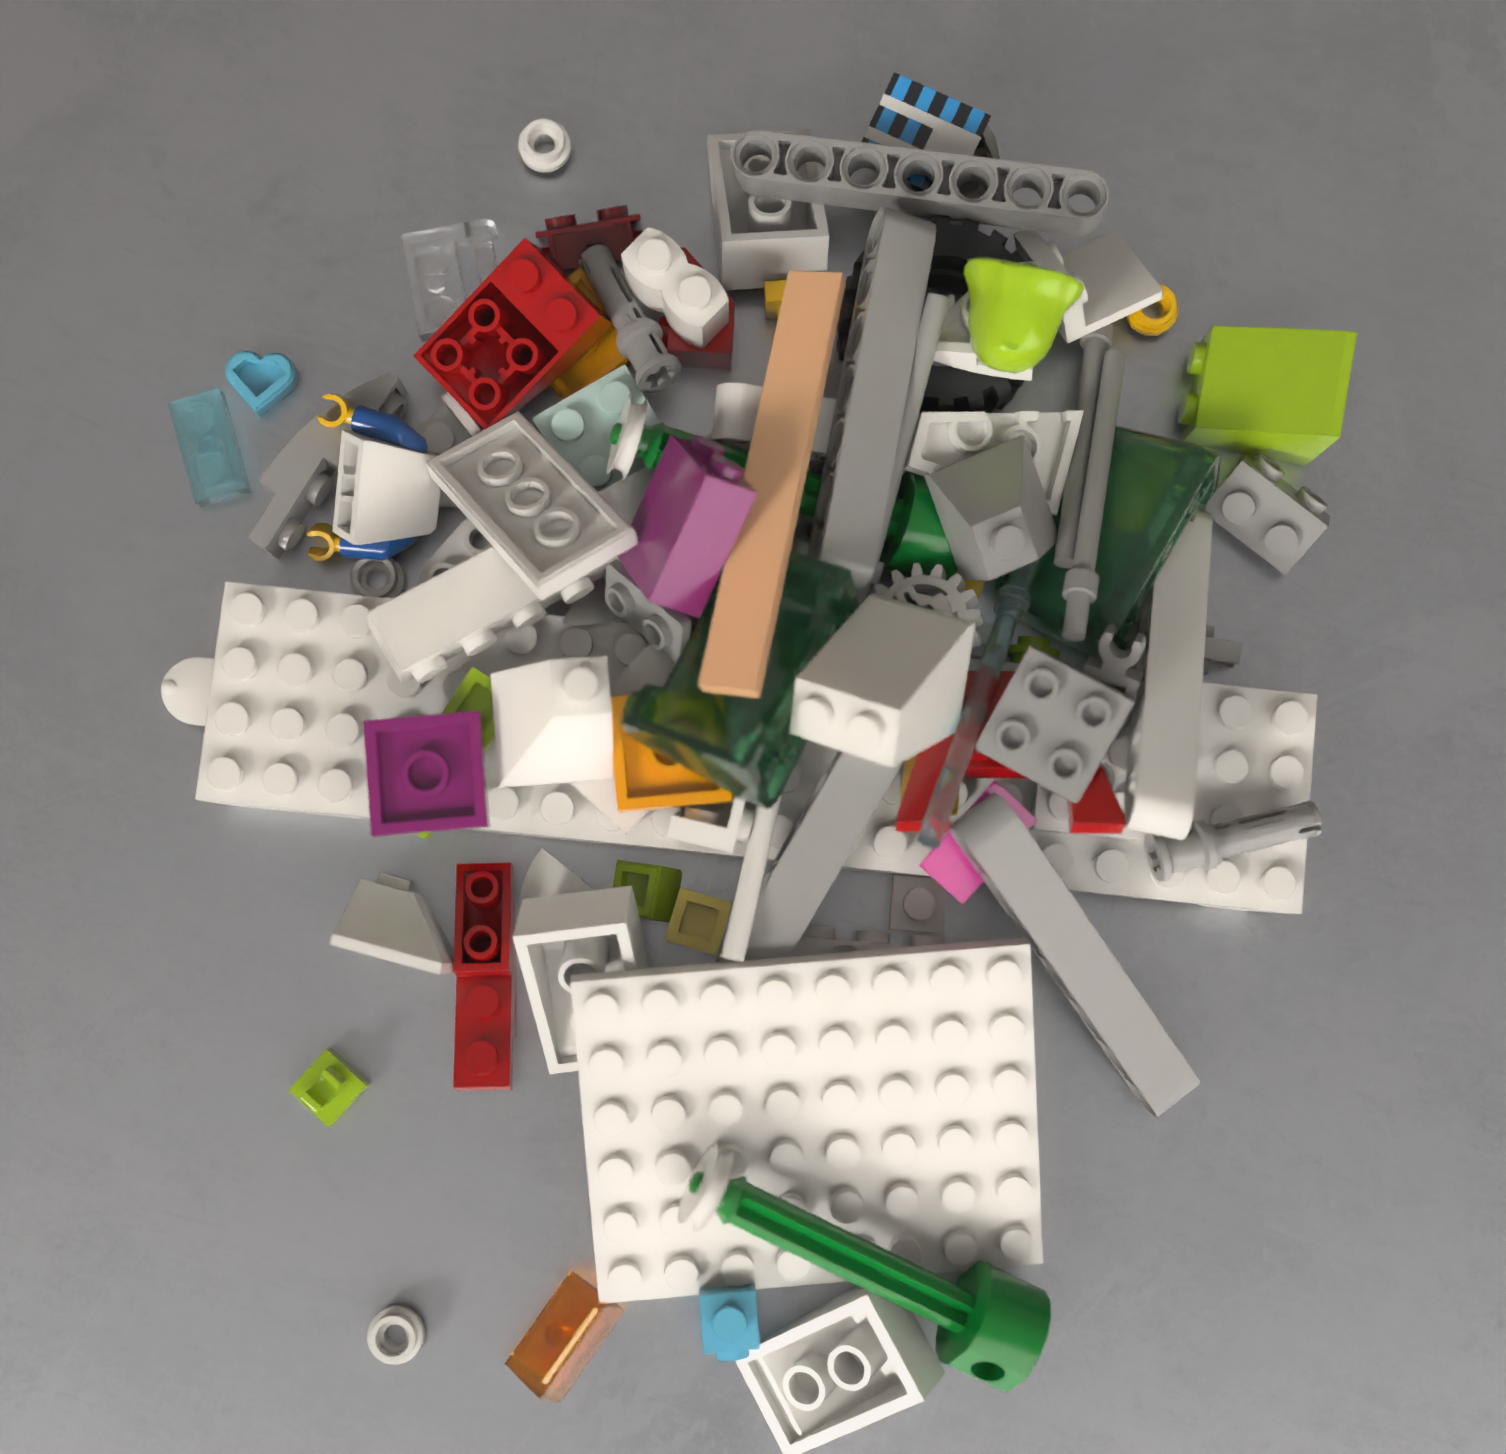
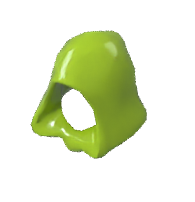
M985 257L969 259L964 268V276L970 294L968 327L974 353L983 364L997 371L1016 374L1029 370L1038 364L1048 353L1064 314L1082 296L1084 284L1056 270L1041 268L1031 262L1019 264Z

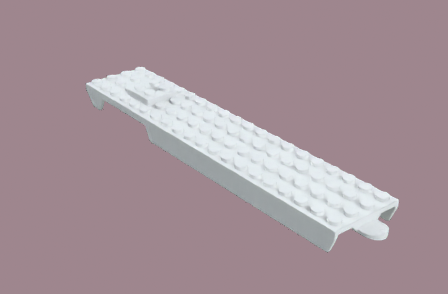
M225 581L215 658L192 657L175 664L162 681L161 696L167 710L176 719L190 725L205 726L196 800L230 806L370 820L363 721L441 714L472 667L491 678V673L546 660L607 656L609 684L611 685L649 643L645 636L630 623L609 622L566 626L562 623L565 616L545 615L539 621L524 629L517 630L516 626L512 625L495 634L497 641L476 655L468 656L464 651L445 661L448 667L428 681L418 683L413 678L402 684L368 625L367 612L390 601L391 598ZM772 638L760 698L724 694L740 709V713L726 727L732 802L687 806L719 814L718 826L728 827L735 794L747 797L744 809L755 811L781 696L777 694L781 671L788 669L794 640ZM826 643L816 644L814 657L826 645ZM705 650L687 660L699 673H701ZM970 658L971 663L969 664L968 671H1016L1020 664ZM1212 683L1202 684L1196 795L1192 822L1204 820L1214 825L1310 801L1318 694ZM1131 715L1125 731L1119 729L1101 761L1103 770L1122 811L1124 808ZM797 735L795 736L767 861H774L838 749ZM494 741L485 755L490 827L461 829L744 859L747 844L736 842L734 853L666 838L671 815L684 817L686 807L649 810L626 835L569 782L499 788L496 741ZM902 765L841 869L932 878L919 865L948 832H896V818L900 807ZM960 778L957 816H950V825L962 817L995 780L1037 819V822L1030 828L1029 833L1069 891L1191 903L1204 907L1242 911L1302 914L1307 838L1232 855L1231 857L1223 858L1221 864L1217 865L1215 869L1204 871L1201 867L1172 873L1170 880L1159 882L1152 874L1147 861L1144 845L1145 832L1124 828L1122 834L1069 833L1067 799L1031 779Z

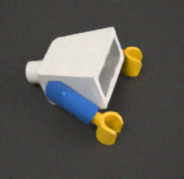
M337 393L322 396L324 399L338 402L342 412L338 420H331L328 417L318 415L317 419L326 427H336L347 423L351 425L352 431L342 430L333 526L327 523H317L310 527L306 534L311 537L321 536L325 538L329 547H311L308 551L310 558L321 562L329 559L334 552H340L343 558L384 561L414 544L418 536L432 534L437 527L439 507L457 506L430 477L426 462L437 455L428 451L426 439L398 416L363 405H358L355 409L351 408L349 401Z

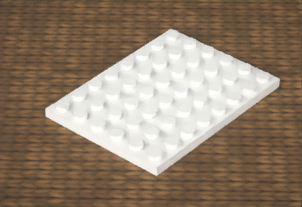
M1026 937L571 975L570 986L599 1304L699 1295V1289L755 1284L757 1290L847 1281L729 1223L722 1225L716 1211L707 1224L698 1232L693 1230V1221L691 1219H688L683 1224L678 1223L677 1215L685 1187L698 1161L713 1143H718L721 1155H724L729 1150L734 1151L735 1160L730 1179L745 1176L748 1183L933 1273L966 1271L979 1260L988 1262L998 1268L1043 1264L1030 943Z

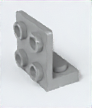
M1031 645L978 739L976 749L1065 799L1076 803L1082 797L1133 706L1134 700Z

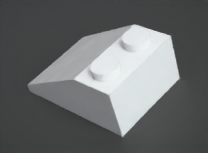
M810 129L773 131L811 136ZM743 133L707 135L716 252L720 283L724 290L764 288V282L787 280L789 270L827 272L830 235L824 204L760 197L746 193L736 180L731 161L733 144ZM755 155L747 160L744 168L752 172H759L764 170L771 160L763 155ZM807 162L801 165L797 171L801 177L807 179L819 176L816 162Z
M632 886L522 900L513 940L550 1074L578 1071L570 986L571 975L648 969L643 931Z
M860 1286L842 1293L760 1340V1350H749L750 1356L748 1358L736 1361L784 1454L803 1453L922 1402L945 1374L913 1312Z

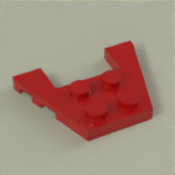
M968 671L959 729L954 734L917 754L897 813L896 832H948L950 825L948 778L1029 779L976 749L978 739L1016 671ZM1100 763L1080 800L1076 803L1067 800L1069 833L1122 834L1126 824L1125 815Z

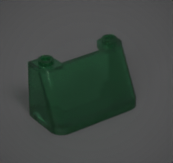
M1116 425L1095 565V573L1099 576L1096 601L1089 606L1085 639L1074 642L1062 637L1067 601L1062 596L1065 574L1072 568H1061L1054 564L1056 543L1038 560L998 577L995 591L1001 593L999 598L1001 612L1087 655L1101 660L1103 659L1099 654V641L1106 627L1112 624L1116 626L1113 636L1115 646L1121 650H1126L1128 642L1123 639L1126 637L1132 623L1136 624L1139 619L1142 603L1188 522L1195 520L1199 506L1206 508L1218 487L1221 455L1198 444ZM1063 494L1057 515L1052 516L1057 531L1059 528Z
M790 551L760 698L703 692L698 685L721 582L722 568L709 596L710 600L664 686L661 687L649 683L644 685L639 691L632 692L624 705L623 720L621 722L628 736L746 802L765 809L772 808L778 801L809 740L789 733L796 677L859 607L849 569Z

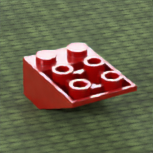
M524 238L413 357L485 430L516 413L576 364L613 326V323L541 248Z

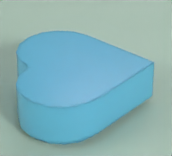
M239 351L231 356L225 368L229 383L260 418L287 397L296 388L299 380L298 370L293 362L284 354L277 352L268 353L261 357L252 351Z

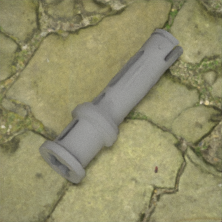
M599 244L588 248L582 253L583 259H579V265L587 279H589L606 314L616 329L617 349L620 355L629 358L636 371L635 381L639 390L644 393H655L668 388L681 375L682 366L679 359L669 354L663 344V332L659 323L646 317L645 313H643L636 297L630 291L625 277L619 270L609 247Z
M1311 800L1287 808L1267 811L1214 825L1209 821L1198 820L1191 823L1189 832L1184 840L1146 833L1144 841L1145 853L1155 879L1163 882L1170 880L1172 873L1196 867H1201L1204 871L1215 869L1217 865L1221 864L1223 858L1231 857L1232 855L1252 852L1297 839L1319 836L1322 833V829L1318 825H1322V820L1318 808Z

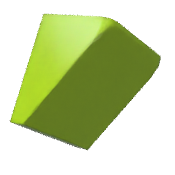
M617 860L612 888L632 886L639 918L670 923L680 890L682 871L665 866Z

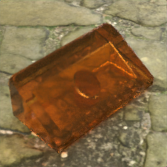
M570 1271L505 1362V1365L540 1400L561 1402L619 1321L624 1310L616 1302L600 1303L598 1289L577 1273Z

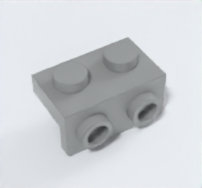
M1245 452L1236 467L1202 506L1201 511L1212 513L1213 520L1286 575L1328 528L1330 516L1324 511L1328 505L1309 488L1302 486L1297 491L1282 479L1285 474L1284 470L1267 456L1259 454L1255 459Z
M616 559L607 564L605 603H607L610 610L616 616L624 618L642 633L653 648L663 651L678 665L706 649L715 606L707 601L698 618L650 603L621 561Z

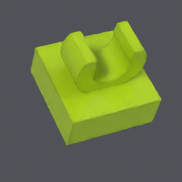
M329 1047L321 1053L288 1091L329 1128L338 1121L370 1083L336 1051Z

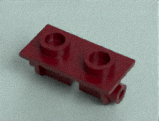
M627 205L596 210L598 220L577 224L575 214L544 219L546 230L536 231L535 234L536 238L547 236L549 246L542 247L541 249L561 270L580 267L579 259H583L581 255L587 250V245L596 243L597 245L601 244L609 247L615 261L622 260L621 254L643 232V230L632 231L630 221L641 220L640 214L629 215Z

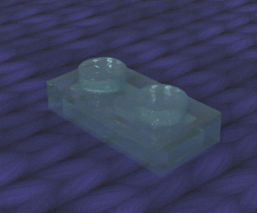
M219 388L167 402L194 502L203 507L251 493V487L225 394Z

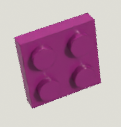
M480 711L363 721L371 836L381 837L490 827L482 713Z

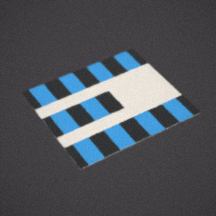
M894 72L861 142L973 156L991 115ZM913 175L908 178L910 184L923 190L929 189L932 185L931 180L923 175Z

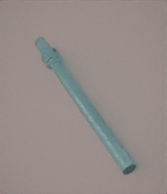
M1038 560L1013 570L1008 585L1002 587L999 591L993 608L996 619L917 840L924 846L938 848L941 844L1017 624L1025 620L1032 601L1029 590L1039 564Z

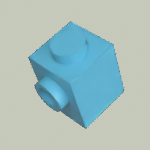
M755 1284L699 1289L703 1354L715 1353L716 1360L737 1361L748 1358L750 1356L749 1350H760Z

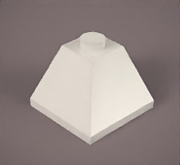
M607 656L546 660L491 673L499 788L613 779L612 708Z
M379 872L377 882L360 879L332 933L329 945L439 975L453 973L454 950L424 895L408 891L411 880Z

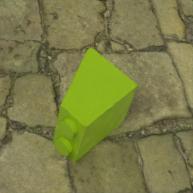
M1213 325L1200 342L1195 341L1189 353L1187 373L1194 374L1191 393L1185 392L1178 414V423L1185 424L1182 442L1242 454L1247 452L1252 456L1263 454L1273 460L1306 466L1340 438L1357 332L1348 330Z

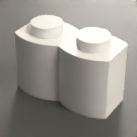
M647 227L621 254L625 279L630 291L648 308L664 313L671 329L688 344L704 348L729 322V300L721 283L705 269L688 264L683 250L667 234Z

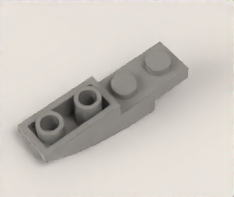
M389 372L363 383L343 396L349 401L351 408L355 409L358 405H363L398 416L401 419L407 407V399L405 397L408 392L399 377ZM336 401L316 414L294 434L274 457L258 480L273 497L247 539L278 560L285 550L290 551L297 545L305 529V524L302 522L313 505L318 506L326 499L333 485V478L331 476L334 471L338 472L342 430L352 431L351 425L344 423L336 427H326L317 419V416L321 415L331 420H338L342 409Z

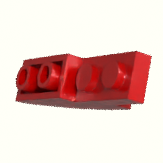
M512 863L456 864L453 972L456 975L453 1088L456 1091L512 1090L513 1038H516V947L513 940L515 902Z

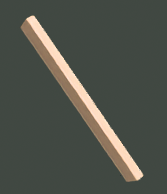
M788 271L743 476L758 494L724 564L698 682L703 692L760 698L846 286L843 273Z

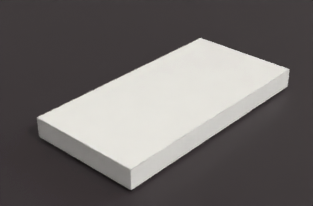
M519 411L426 462L430 477L541 601L638 544L635 529Z

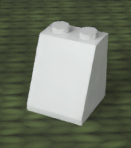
M878 594L869 595L796 677L789 733L889 767L896 766L954 734L959 729L976 622Z

